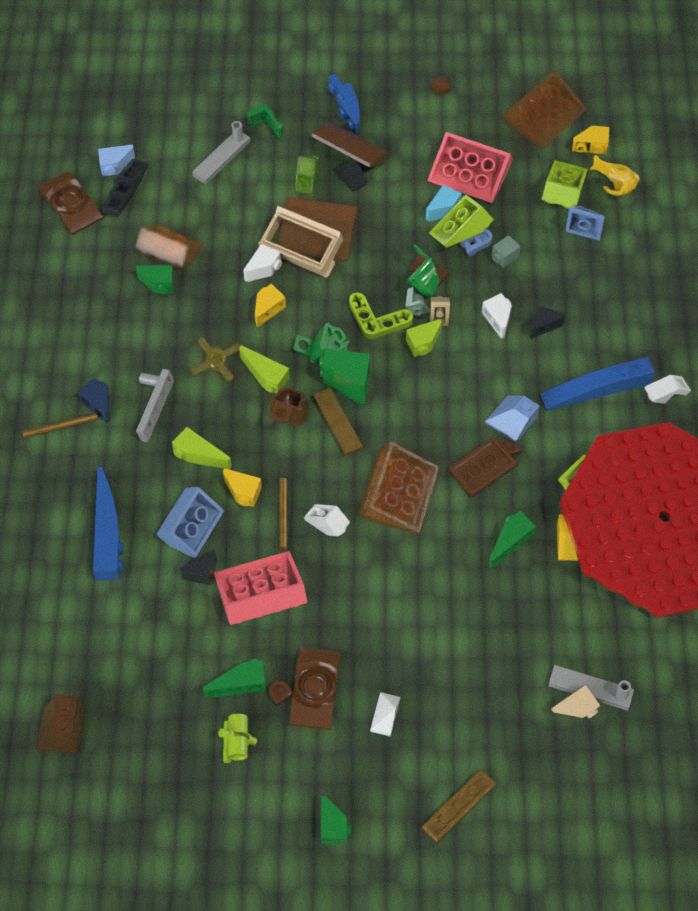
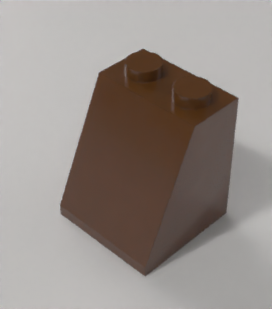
M56 694L43 709L37 750L79 752L85 713L78 695Z

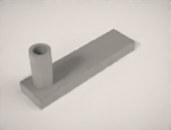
M234 121L232 123V134L192 172L193 177L207 184L250 143V137L242 131L241 122Z
M162 369L160 376L147 373L140 374V384L155 386L136 430L140 440L143 442L149 441L173 385L174 379L170 370Z
M554 665L549 687L573 694L586 685L598 702L629 710L634 692L630 682L623 680L619 684H615Z

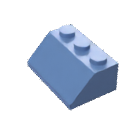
M199 487L185 488L156 535L170 547L196 558L224 510Z

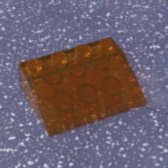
M554 70L502 116L514 130L543 149L584 113L587 108L557 71Z
M287 196L284 209L341 233L343 242L333 260L347 262L357 222V206ZM282 218L279 246L300 255L323 258L332 241L331 238Z
M389 442L380 448L359 515L378 524L418 534L439 467L401 446Z

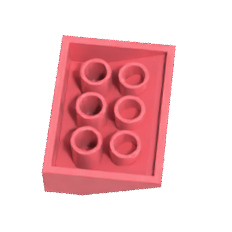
M446 132L427 181L440 186L445 185L460 193L492 204L507 176L513 157L510 153Z
M290 551L213 572L230 625L307 603L304 584Z

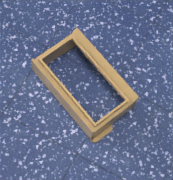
M277 206L276 213L258 244L259 246L262 244L280 252L281 259L326 278L330 275L335 265L333 259L343 242L341 233L335 229ZM283 219L332 239L320 263L270 242Z

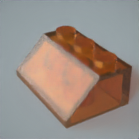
M159 225L141 227L136 248L140 249L141 253L146 255L152 254L156 256L157 260L162 262L168 261L172 263L173 267L179 269L189 266L203 246L202 243Z

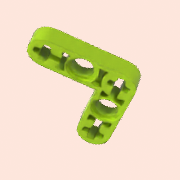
M353 293L349 298V305L364 337L367 339H375L408 328L413 323V313L407 309L375 318L362 293ZM355 300H357L358 302H360V308H359L357 302H354ZM361 313H367L369 317L366 319H362L359 317V315ZM386 321H390L393 323V325L391 327H385L383 323ZM369 323H370L371 329L374 330L373 332H371L370 330H368V324H369Z

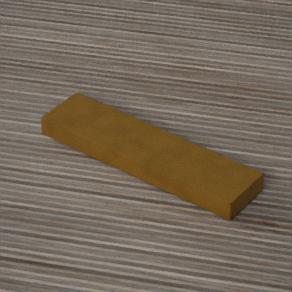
M328 388L314 394L313 399L344 455L349 456L363 450L360 440L332 390Z
M480 769L421 829L437 844L496 786V783Z

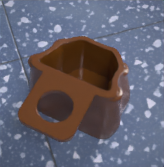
M284 388L278 390L275 396L270 397L271 413L269 417L271 420L282 424L288 422L297 426H301L304 423L309 408L306 397L301 391Z

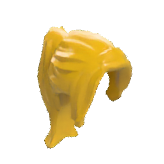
M597 155L593 157L594 164L590 170H597L603 173L614 183L615 190L610 189L608 186H603L607 193L614 196H623L636 188L640 181L639 175L627 166L604 162Z

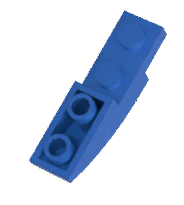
M336 74L330 75L328 89L336 96L339 104V116L341 119L344 118L349 130L359 135L360 109L356 94L349 82L343 85Z

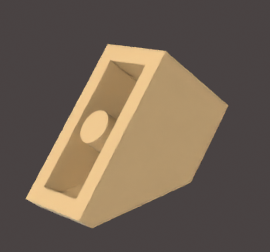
M431 297L430 322L441 319L442 326H448L449 297Z
M584 685L552 707L551 710L555 713L581 718L587 716L589 719L599 712L597 708L600 705L587 686Z

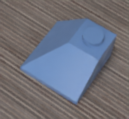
M572 205L569 209L565 232L600 241L605 216L591 209Z
M507 395L487 418L485 423L516 443L538 418L540 405L526 396Z

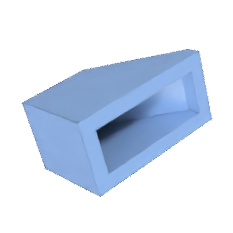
M133 145L98 149L102 176L120 174L128 163L135 159Z

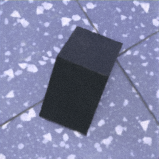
M346 160L333 168V171L352 192L367 185V180L357 160Z
M538 306L531 324L529 337L533 339L562 327L565 320L564 313Z
M213 549L181 567L182 579L211 585L213 572L217 564L216 551Z

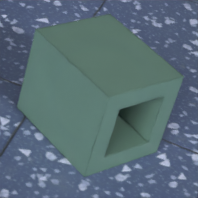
M508 235L492 247V259L504 268L520 256L521 246Z

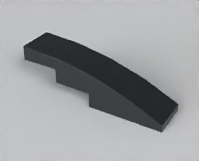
M132 159L118 175V182L111 189L110 198L102 206V212L119 217L138 188L148 168V163Z

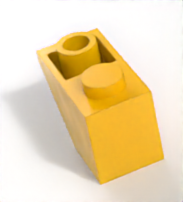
M591 126L575 136L572 152L606 154L609 141V127Z

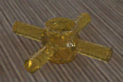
M203 337L200 338L198 343L207 353L206 361L190 369L192 375L195 376L210 368L212 371H220L227 381L233 380L234 376L225 366L226 357L239 351V343L222 351L218 347L211 348Z

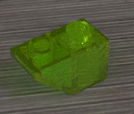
M298 156L295 192L313 193L318 157Z

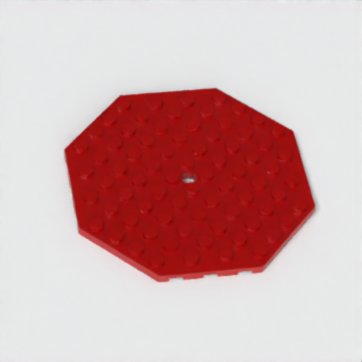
M670 422L597 436L559 501L583 575L597 580L608 590L626 597L627 601L637 607H643L656 618L698 610V438ZM660 513L669 517L667 522L659 518Z

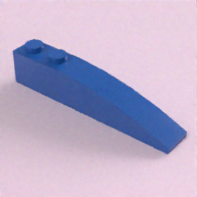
M645 357L575 378L541 393L540 398L545 410L549 411L649 385L653 381L655 371L649 358Z
M98 467L93 573L95 580H119L120 572H123V560H120V554H124V544L120 541L117 511L109 483L102 467Z

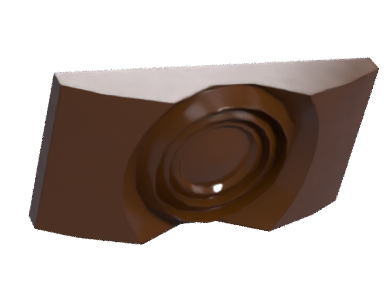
M66 171L37 186L38 190L72 235L103 220L93 200L83 191L77 179L70 172Z
M300 647L291 704L290 726L331 730L341 652Z

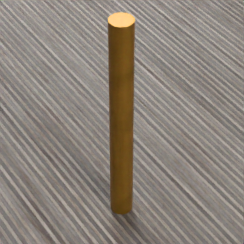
M92 413L25 430L22 433L24 438L96 421L98 417L97 413Z
M286 478L279 479L280 550H287Z

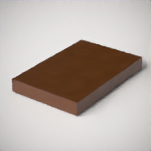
M493 436L450 466L448 471L473 498L517 467L518 463Z

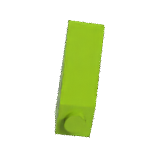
M241 345L239 347L240 358L266 391L276 394L278 390L283 389L290 379L289 368Z
M188 427L172 442L173 453L179 459L183 458L190 463L230 469L232 467L229 456Z

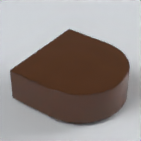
M446 76L435 78L432 81L431 90L435 94L450 93Z
M276 681L269 688L270 698L276 707L293 696L292 690L283 681Z

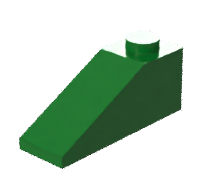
M521 511L515 515H509L505 520L503 529L490 556V569H493L535 535L536 526Z
M250 659L232 668L203 686L204 697L212 698L266 691L263 661Z

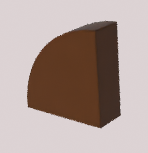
M504 439L498 440L511 456L521 454V449L517 444Z

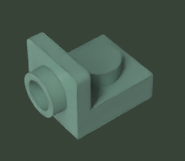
M414 287L407 289L406 308L414 316L429 313L430 308L424 303L422 294Z

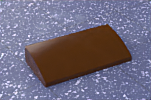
M333 122L322 125L312 134L313 138L368 167L384 165L389 153Z

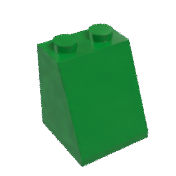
M325 349L324 356L320 357L319 364L323 385L365 406L370 377V354Z

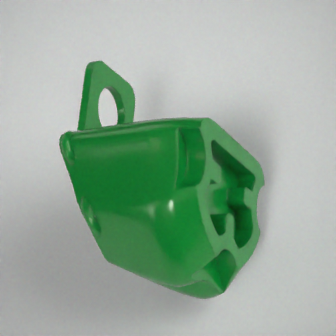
M414 245L413 248L425 260L410 275L406 282L421 293L423 297H431L434 295L440 279L432 259L418 246Z
M328 322L321 328L314 340L301 335L296 336L293 349L296 352L309 356L311 363L320 362V357L324 356L325 349L347 351L349 339L341 328L334 327ZM300 341H305L308 344L307 350L299 347Z

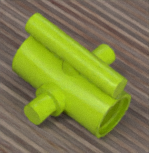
M244 714L230 715L228 721H224V729H220L218 733L219 737L224 738V763H231L232 760L240 761L247 759L248 745L255 746L257 743V738L252 737L248 733V716Z

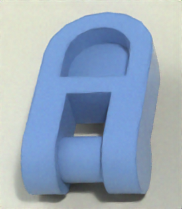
M485 229L482 233L461 241L459 244L462 248L466 249V253L470 257L491 244L492 233Z

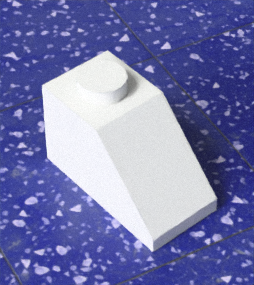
M261 244L243 270L244 280L249 282L272 276L281 267L280 252Z
M502 293L484 301L482 305V314L501 339L505 337L512 308L511 302Z
M315 504L304 517L305 521L329 536L343 534L350 523L341 510L333 505Z

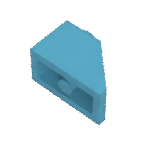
M443 185L426 209V221L442 219L461 200L462 193Z

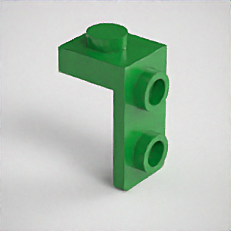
M265 104L247 112L248 124L251 128L266 121L279 139L282 138V123L276 120L273 111L269 110Z

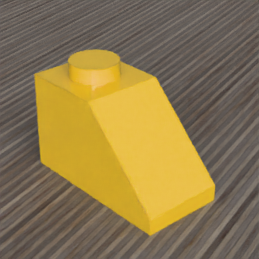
M272 284L262 288L257 293L255 309L257 327L286 308L285 296Z
M224 468V481L235 501L242 506L254 507L262 488L261 478Z
M559 514L557 521L558 560L578 561L564 515Z

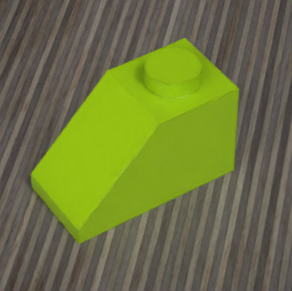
M441 319L406 330V341L414 357L423 356L432 351L441 333Z

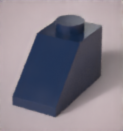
M93 378L78 391L79 397L84 405L94 413H97L107 423L110 421L109 387L103 381L99 382L96 378Z

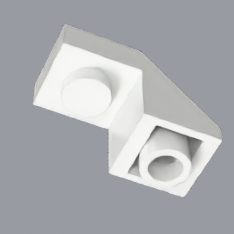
M669 375L645 387L651 401L664 404L674 394L687 395L691 391L683 377Z

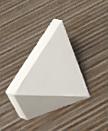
M380 692L370 732L391 736L400 697Z

